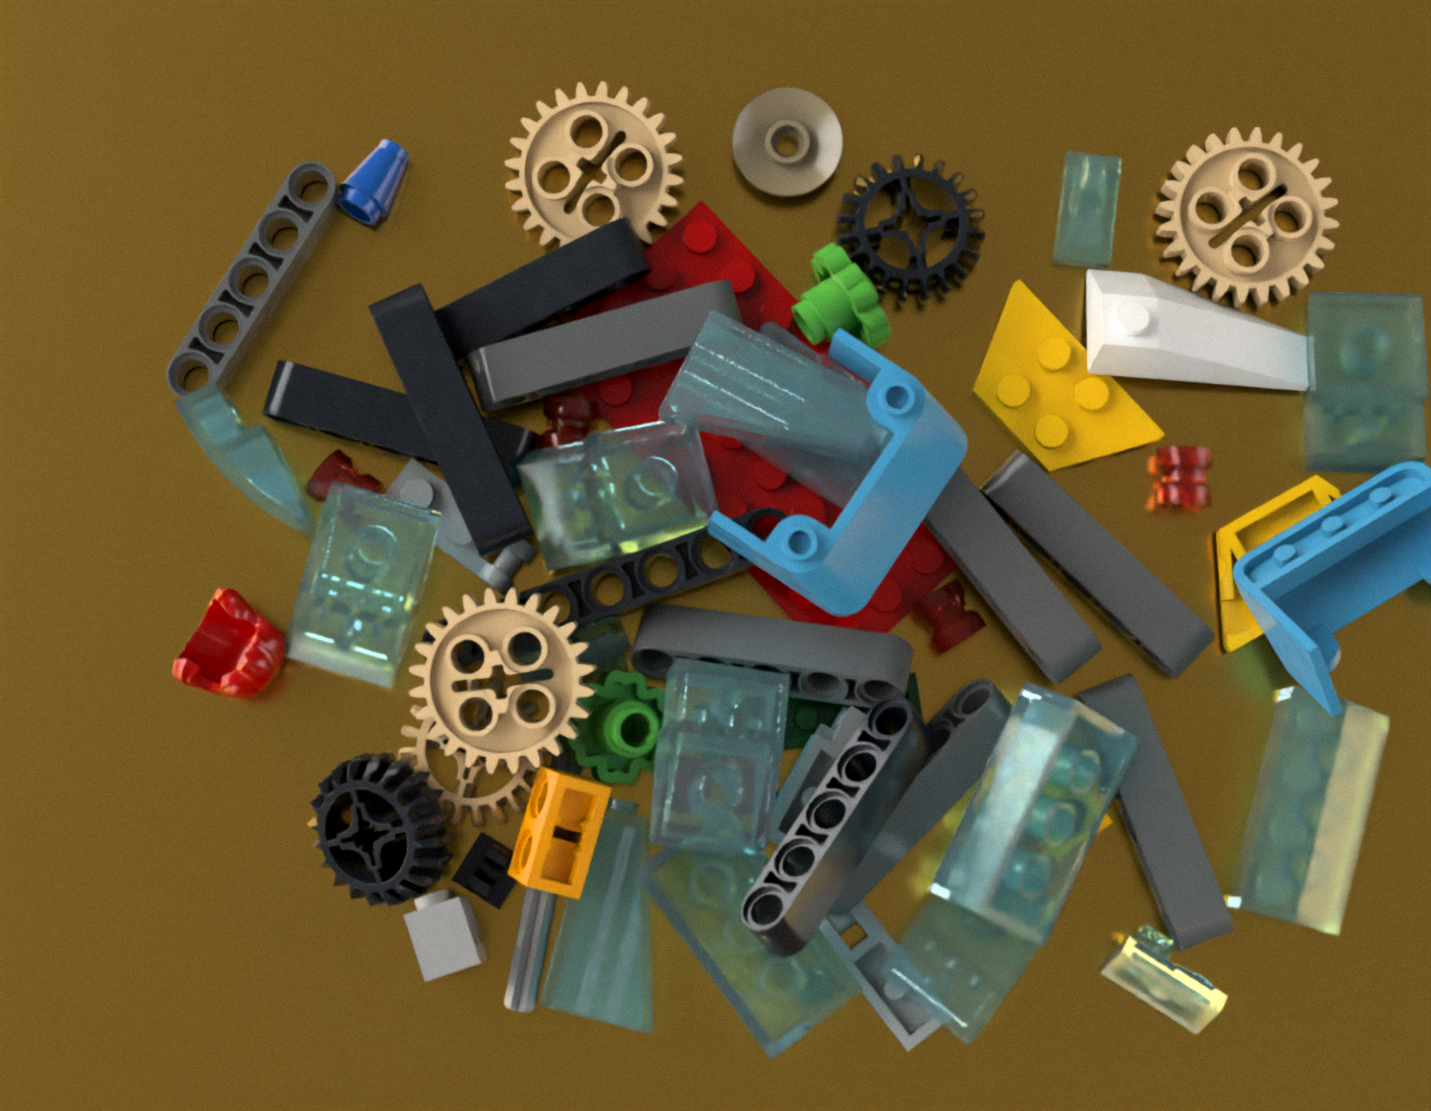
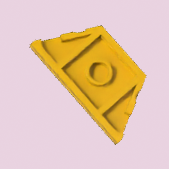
M1018 279L1009 291L1007 301L971 394L1046 474L1067 469L1090 460L1095 461L1109 457L1118 452L1139 446L1157 443L1165 433L1110 375L1087 374V350L1028 287Z
M1314 475L1216 531L1223 647L1227 653L1264 634L1239 593L1233 577L1234 565L1246 553L1342 496L1339 489L1318 475Z

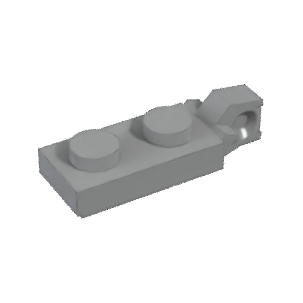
M844 706L831 728L825 724L819 725L816 732L807 741L758 830V835L777 846L781 844L866 715L865 713L853 706L847 708Z

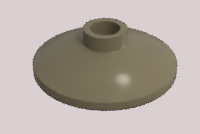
M782 87L771 89L758 95L743 108L734 126L732 147L739 170L753 186L774 196L796 197L816 190L832 176L841 158L843 135L836 114L823 99L807 90ZM782 139H791L796 143L798 149L794 154L786 156L779 153L776 145Z

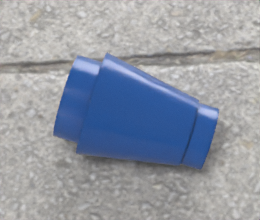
M383 139L379 146L339 185L341 194L337 199L338 205L347 214L368 225H374L379 217H386L410 155L398 144Z

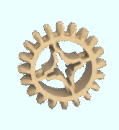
M492 676L488 682V686H501V679L496 676ZM467 680L468 690L480 688V680ZM455 681L453 688L455 691L460 692L459 684ZM480 697L470 698L466 705L480 704L477 715H474L472 725L482 727V725L483 727L489 726L493 717L491 705ZM533 700L526 702L522 706L523 712L529 717L535 713L538 705ZM413 705L410 712L415 716L422 707ZM433 717L421 719L423 723L420 730L407 725L402 727L401 734L417 739L416 748H400L398 751L399 757L404 759L416 758L418 766L414 767V774L419 771L430 772L428 780L430 789L444 790L438 801L442 809L445 808L447 803L453 805L451 811L454 812L450 816V823L459 825L463 819L465 809H470L472 825L474 827H482L484 823L483 809L488 808L491 809L496 823H502L506 820L501 804L506 801L519 813L525 810L524 802L516 794L521 788L531 794L534 783L528 781L531 771L537 773L538 767L535 768L526 755L522 756L520 771L515 773L506 786L491 795L471 798L474 786L477 785L481 773L487 769L486 761L484 762L479 759L480 765L471 766L470 770V768L465 767L466 754L462 753L461 749L452 753L458 764V774L456 777L458 782L453 793L436 776L430 758V747L445 751L450 738L443 734L429 740L427 735L436 725ZM545 747L541 748L542 754L551 753ZM506 759L500 761L499 767L509 769Z

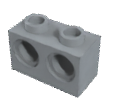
M452 888L443 889L414 899L417 911L403 915L425 982L489 960L468 895L454 897Z

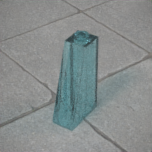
M714 309L711 310L658 410L659 420L672 426L869 464L875 450L882 453L894 436L871 418L866 403L868 389Z
M609 797L580 900L567 897L539 1005L651 1034L654 1022L648 818L637 816L639 804Z

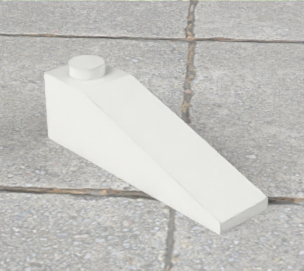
M1088 269L1086 273L1087 374L1306 391L1309 387L1306 336L1221 303L1212 302L1208 298L1142 273Z

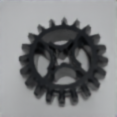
M921 154L914 156L912 169H905L902 157L894 155L891 160V173H887L884 166L879 162L873 163L870 172L875 183L864 176L857 175L854 178L853 186L861 196L853 193H844L841 204L852 213H842L836 217L837 227L852 231L837 237V246H841L844 250L855 249L848 257L852 263L858 266L864 265L865 268L862 272L867 275L870 281L874 277L880 280L876 290L879 298L883 299L886 296L889 285L899 288L896 296L897 303L899 304L906 303L909 289H916L917 298L920 303H927L930 299V284H933L941 296L948 295L951 291V286L946 275L959 283H963L968 277V272L961 263L976 265L980 258V254L969 245L983 244L986 237L984 231L969 227L982 222L985 217L983 209H966L967 206L976 200L978 195L976 190L967 189L958 193L957 189L961 185L964 175L961 172H956L948 180L942 178L941 176L945 168V162L942 160L935 162L932 172L923 170L924 156ZM914 190L932 195L945 206L949 213L944 214L943 209L928 210L923 208L918 203ZM894 191L896 199L894 204L895 214L891 218L879 221L877 227L865 229V217L873 204L881 197ZM905 211L907 212L908 219H911L913 227H923L919 231L915 247L913 239H910L907 231L897 230H901ZM955 230L953 249L943 260L927 268L925 260L927 254L926 243L932 239L942 237L944 231ZM871 245H877L879 249L893 248L898 250L903 255L906 266L910 267V270L897 268L885 262L876 254Z
M374 752L371 754L363 753L354 757L353 761L349 759L338 764L336 769L331 771V775L326 776L318 784L321 793L316 795L310 802V805L318 814L313 816L307 825L318 832L319 838H316L310 847L322 849L325 859L319 868L333 869L336 873L333 886L349 884L350 899L366 897L369 906L387 903L389 907L401 905L410 900V898L416 899L427 893L428 888L441 879V876L445 874L443 866L448 864L449 860L454 856L446 844L452 842L457 833L445 826V821L449 819L454 811L441 808L438 800L444 790L430 789L428 786L430 772L419 771L414 774L413 758H402L397 761L393 752H382L378 755Z

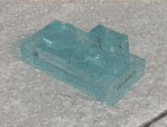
M1067 151L1064 161L1053 263L1108 269L1110 266L1122 158Z
M618 615L578 628L569 637L572 643L590 642L591 646L579 654L578 657L580 662L596 664L597 669L590 673L595 683H598L601 673L605 670L628 671L625 651L632 649ZM539 642L515 652V655L525 663H535L541 655V643ZM540 669L519 674L524 682L552 679L554 673L551 669ZM529 689L527 690V693L532 692L535 689Z
M1145 924L1134 938L1129 936L1108 957L1100 973L1197 1035L1220 1014L1228 996L1213 987L1210 981L1201 974L1188 971L1181 965L1176 966L1170 962L1169 958L1174 941L1153 929L1150 925Z

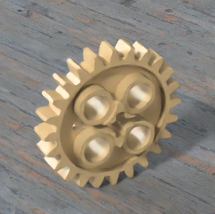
M604 81L600 82L595 96H590L586 85L583 82H578L576 99L572 100L560 88L556 89L555 95L558 106L553 109L540 100L536 102L537 109L542 118L535 122L522 117L520 121L530 134L527 139H510V143L522 151L521 158L505 160L506 166L519 171V178L505 184L506 189L522 192L523 195L511 208L517 213L530 211L532 214L523 225L525 231L532 232L543 227L544 231L539 244L547 248L559 238L561 239L559 247L599 228V226L591 224L588 218V209L595 199L609 197L615 207L614 216L610 222L621 218H629L637 236L648 244H653L654 240L648 227L652 223L664 228H668L670 225L667 219L660 213L663 206L669 208L680 207V203L668 195L669 188L685 185L683 178L671 174V168L684 163L685 158L680 154L668 153L667 151L669 147L679 140L678 135L675 132L660 135L658 132L664 126L667 117L663 113H659L647 119L646 115L651 102L646 97L640 99L632 107L630 106L631 90L628 87L623 86L615 99L611 98L609 85ZM588 120L599 121L603 129L600 142L591 148H581L576 140V132L579 126ZM619 132H625L626 138L623 143L611 153L602 165V171L607 174L605 181L601 184L594 180L591 181L581 195L575 210L571 214H567L565 206L588 182L589 176L583 171L585 166L589 162L599 165L610 150L615 136ZM633 152L643 153L647 159L645 174L635 181L624 180L620 172V164L623 158ZM555 165H565L570 173L568 186L560 193L550 194L544 185L546 172Z
M1236 127L1232 128L1227 134L1226 145H1223L1214 133L1210 134L1205 141L1207 154L1201 148L1192 145L1186 153L1190 165L1177 161L1171 172L1178 181L1166 180L1160 191L1172 200L1160 202L1156 208V213L1170 218V221L1162 224L1156 232L1157 236L1171 237L1174 240L1166 248L1163 255L1165 258L1180 255L1183 259V262L1175 272L1177 277L1185 275L1190 271L1197 275L1192 291L1197 292L1206 283L1212 285V302L1217 303L1225 292L1228 291L1232 292L1234 307L1240 308L1247 295L1252 294L1254 302L1259 308L1268 302L1269 290L1272 291L1280 302L1284 301L1290 295L1288 282L1295 288L1302 290L1309 283L1305 271L1317 274L1324 267V263L1316 254L1328 255L1334 249L1335 244L1322 236L1333 233L1339 227L1338 221L1325 217L1326 213L1332 211L1338 205V199L1322 198L1321 195L1332 180L1330 177L1314 180L1311 173L1320 161L1315 158L1302 164L1298 160L1303 146L1301 143L1293 146L1288 152L1281 149L1282 133L1280 132L1272 138L1269 144L1262 143L1260 127L1253 129L1247 141H1242ZM1242 169L1255 171L1262 179L1263 188L1260 190L1247 189L1241 184L1238 171ZM1281 186L1285 189V194L1264 208L1254 222L1249 221L1218 248L1212 249L1209 246V241L1228 229L1240 213H1248L1275 188ZM1206 202L1214 205L1220 213V223L1208 224L1199 219L1196 213V204ZM1285 211L1293 215L1298 223V231L1295 233L1282 231L1274 221V213ZM1244 245L1249 247L1255 254L1256 265L1253 267L1239 265L1232 257V246Z
M494 587L485 590L484 605H480L471 593L463 595L465 612L461 613L451 605L442 608L448 625L444 626L437 622H429L426 628L436 640L434 643L419 642L414 647L419 653L427 657L426 663L409 667V672L424 678V685L409 691V694L412 697L426 698L428 704L415 716L417 719L433 717L436 725L430 730L427 737L431 740L445 734L450 738L444 751L447 757L460 748L465 749V767L467 768L473 766L479 757L483 756L486 757V768L489 774L496 772L501 759H506L511 773L515 774L521 769L522 756L524 755L537 768L543 764L541 748L545 747L555 756L561 754L563 747L557 736L562 734L565 737L576 739L580 733L570 721L571 718L587 719L591 714L589 709L579 703L580 697L596 694L597 688L582 683V676L591 673L597 668L596 664L580 662L578 657L579 654L591 646L590 642L572 643L569 637L578 627V622L573 621L561 627L556 622L562 606L559 604L553 606L545 613L540 611V593H534L526 604H520L518 587L509 589L505 602H500ZM520 632H529L540 640L542 651L535 663H525L515 655L513 649L514 640ZM464 640H473L483 648L485 654L484 663L478 671H469L459 663L457 650ZM499 665H503L505 674L509 675L540 669H551L554 673L552 679L518 682L507 689V695H503L501 686L497 685L460 692L455 691L453 688L455 681L488 678L499 672ZM527 690H539L547 696L550 710L545 719L534 720L523 712L521 701ZM480 697L491 705L493 717L489 726L477 727L469 722L465 714V706L470 698Z

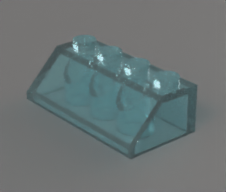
M1025 682L928 891L1044 947L1140 739L1075 699Z
M1291 686L1281 689L1279 692L1227 907L1339 936L1391 718L1342 698H1338L1343 712L1332 717L1304 688Z
M725 803L635 869L633 873L764 1052L772 1060L864 989L819 928H817L807 945L800 952L790 957L780 958L769 953L744 925L740 916L741 905L769 860L727 803Z

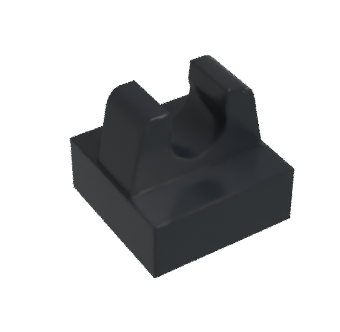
M481 831L451 880L498 910H501L518 882L507 874L514 851Z

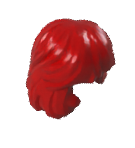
M218 588L208 604L207 611L204 613L202 621L198 624L196 632L190 636L189 642H187L179 657L175 658L172 674L187 686L235 699L254 698L268 687L270 682L278 675L285 656V640L281 632L256 609H252L244 597L232 588Z

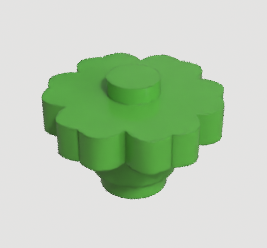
M834 242L813 253L814 258L810 262L818 285L801 294V302L791 307L799 328L809 342L813 345H817L823 340L831 343L839 327L846 332L850 331L853 337L873 350L887 342L888 337L892 335L888 319L881 306L877 303L879 300L877 291L867 275L861 271L858 265L852 263L841 246H837Z
M608 669L601 673L598 683L582 682L597 688V691L592 696L580 697L579 703L591 711L590 716L587 719L572 717L570 720L580 733L578 737L571 739L564 735L561 736L565 748L569 750L568 754L571 762L576 766L591 768V773L595 780L609 784L616 782L625 785L633 784L637 780L640 770L648 772L659 770L663 764L664 757L673 748V740L665 730L674 723L676 718L674 709L668 704L669 699L665 690L658 687H647L645 677L642 673L635 671Z

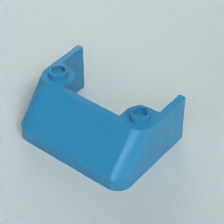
M839 327L832 338L827 356L871 384L866 399L868 412L878 425L894 436L831 530L809 516L793 515L779 522L766 542H764L715 510L709 519L708 533L824 611L834 616L848 617L860 612L869 602L962 462L967 451V437L960 424L913 375Z
M1408 461L1389 467L1246 553L1233 567V577L1240 595L1284 667L1332 717L1343 712L1329 672L1338 665L1341 659L1339 644L1332 634L1422 579L1431 585V468L1424 463Z

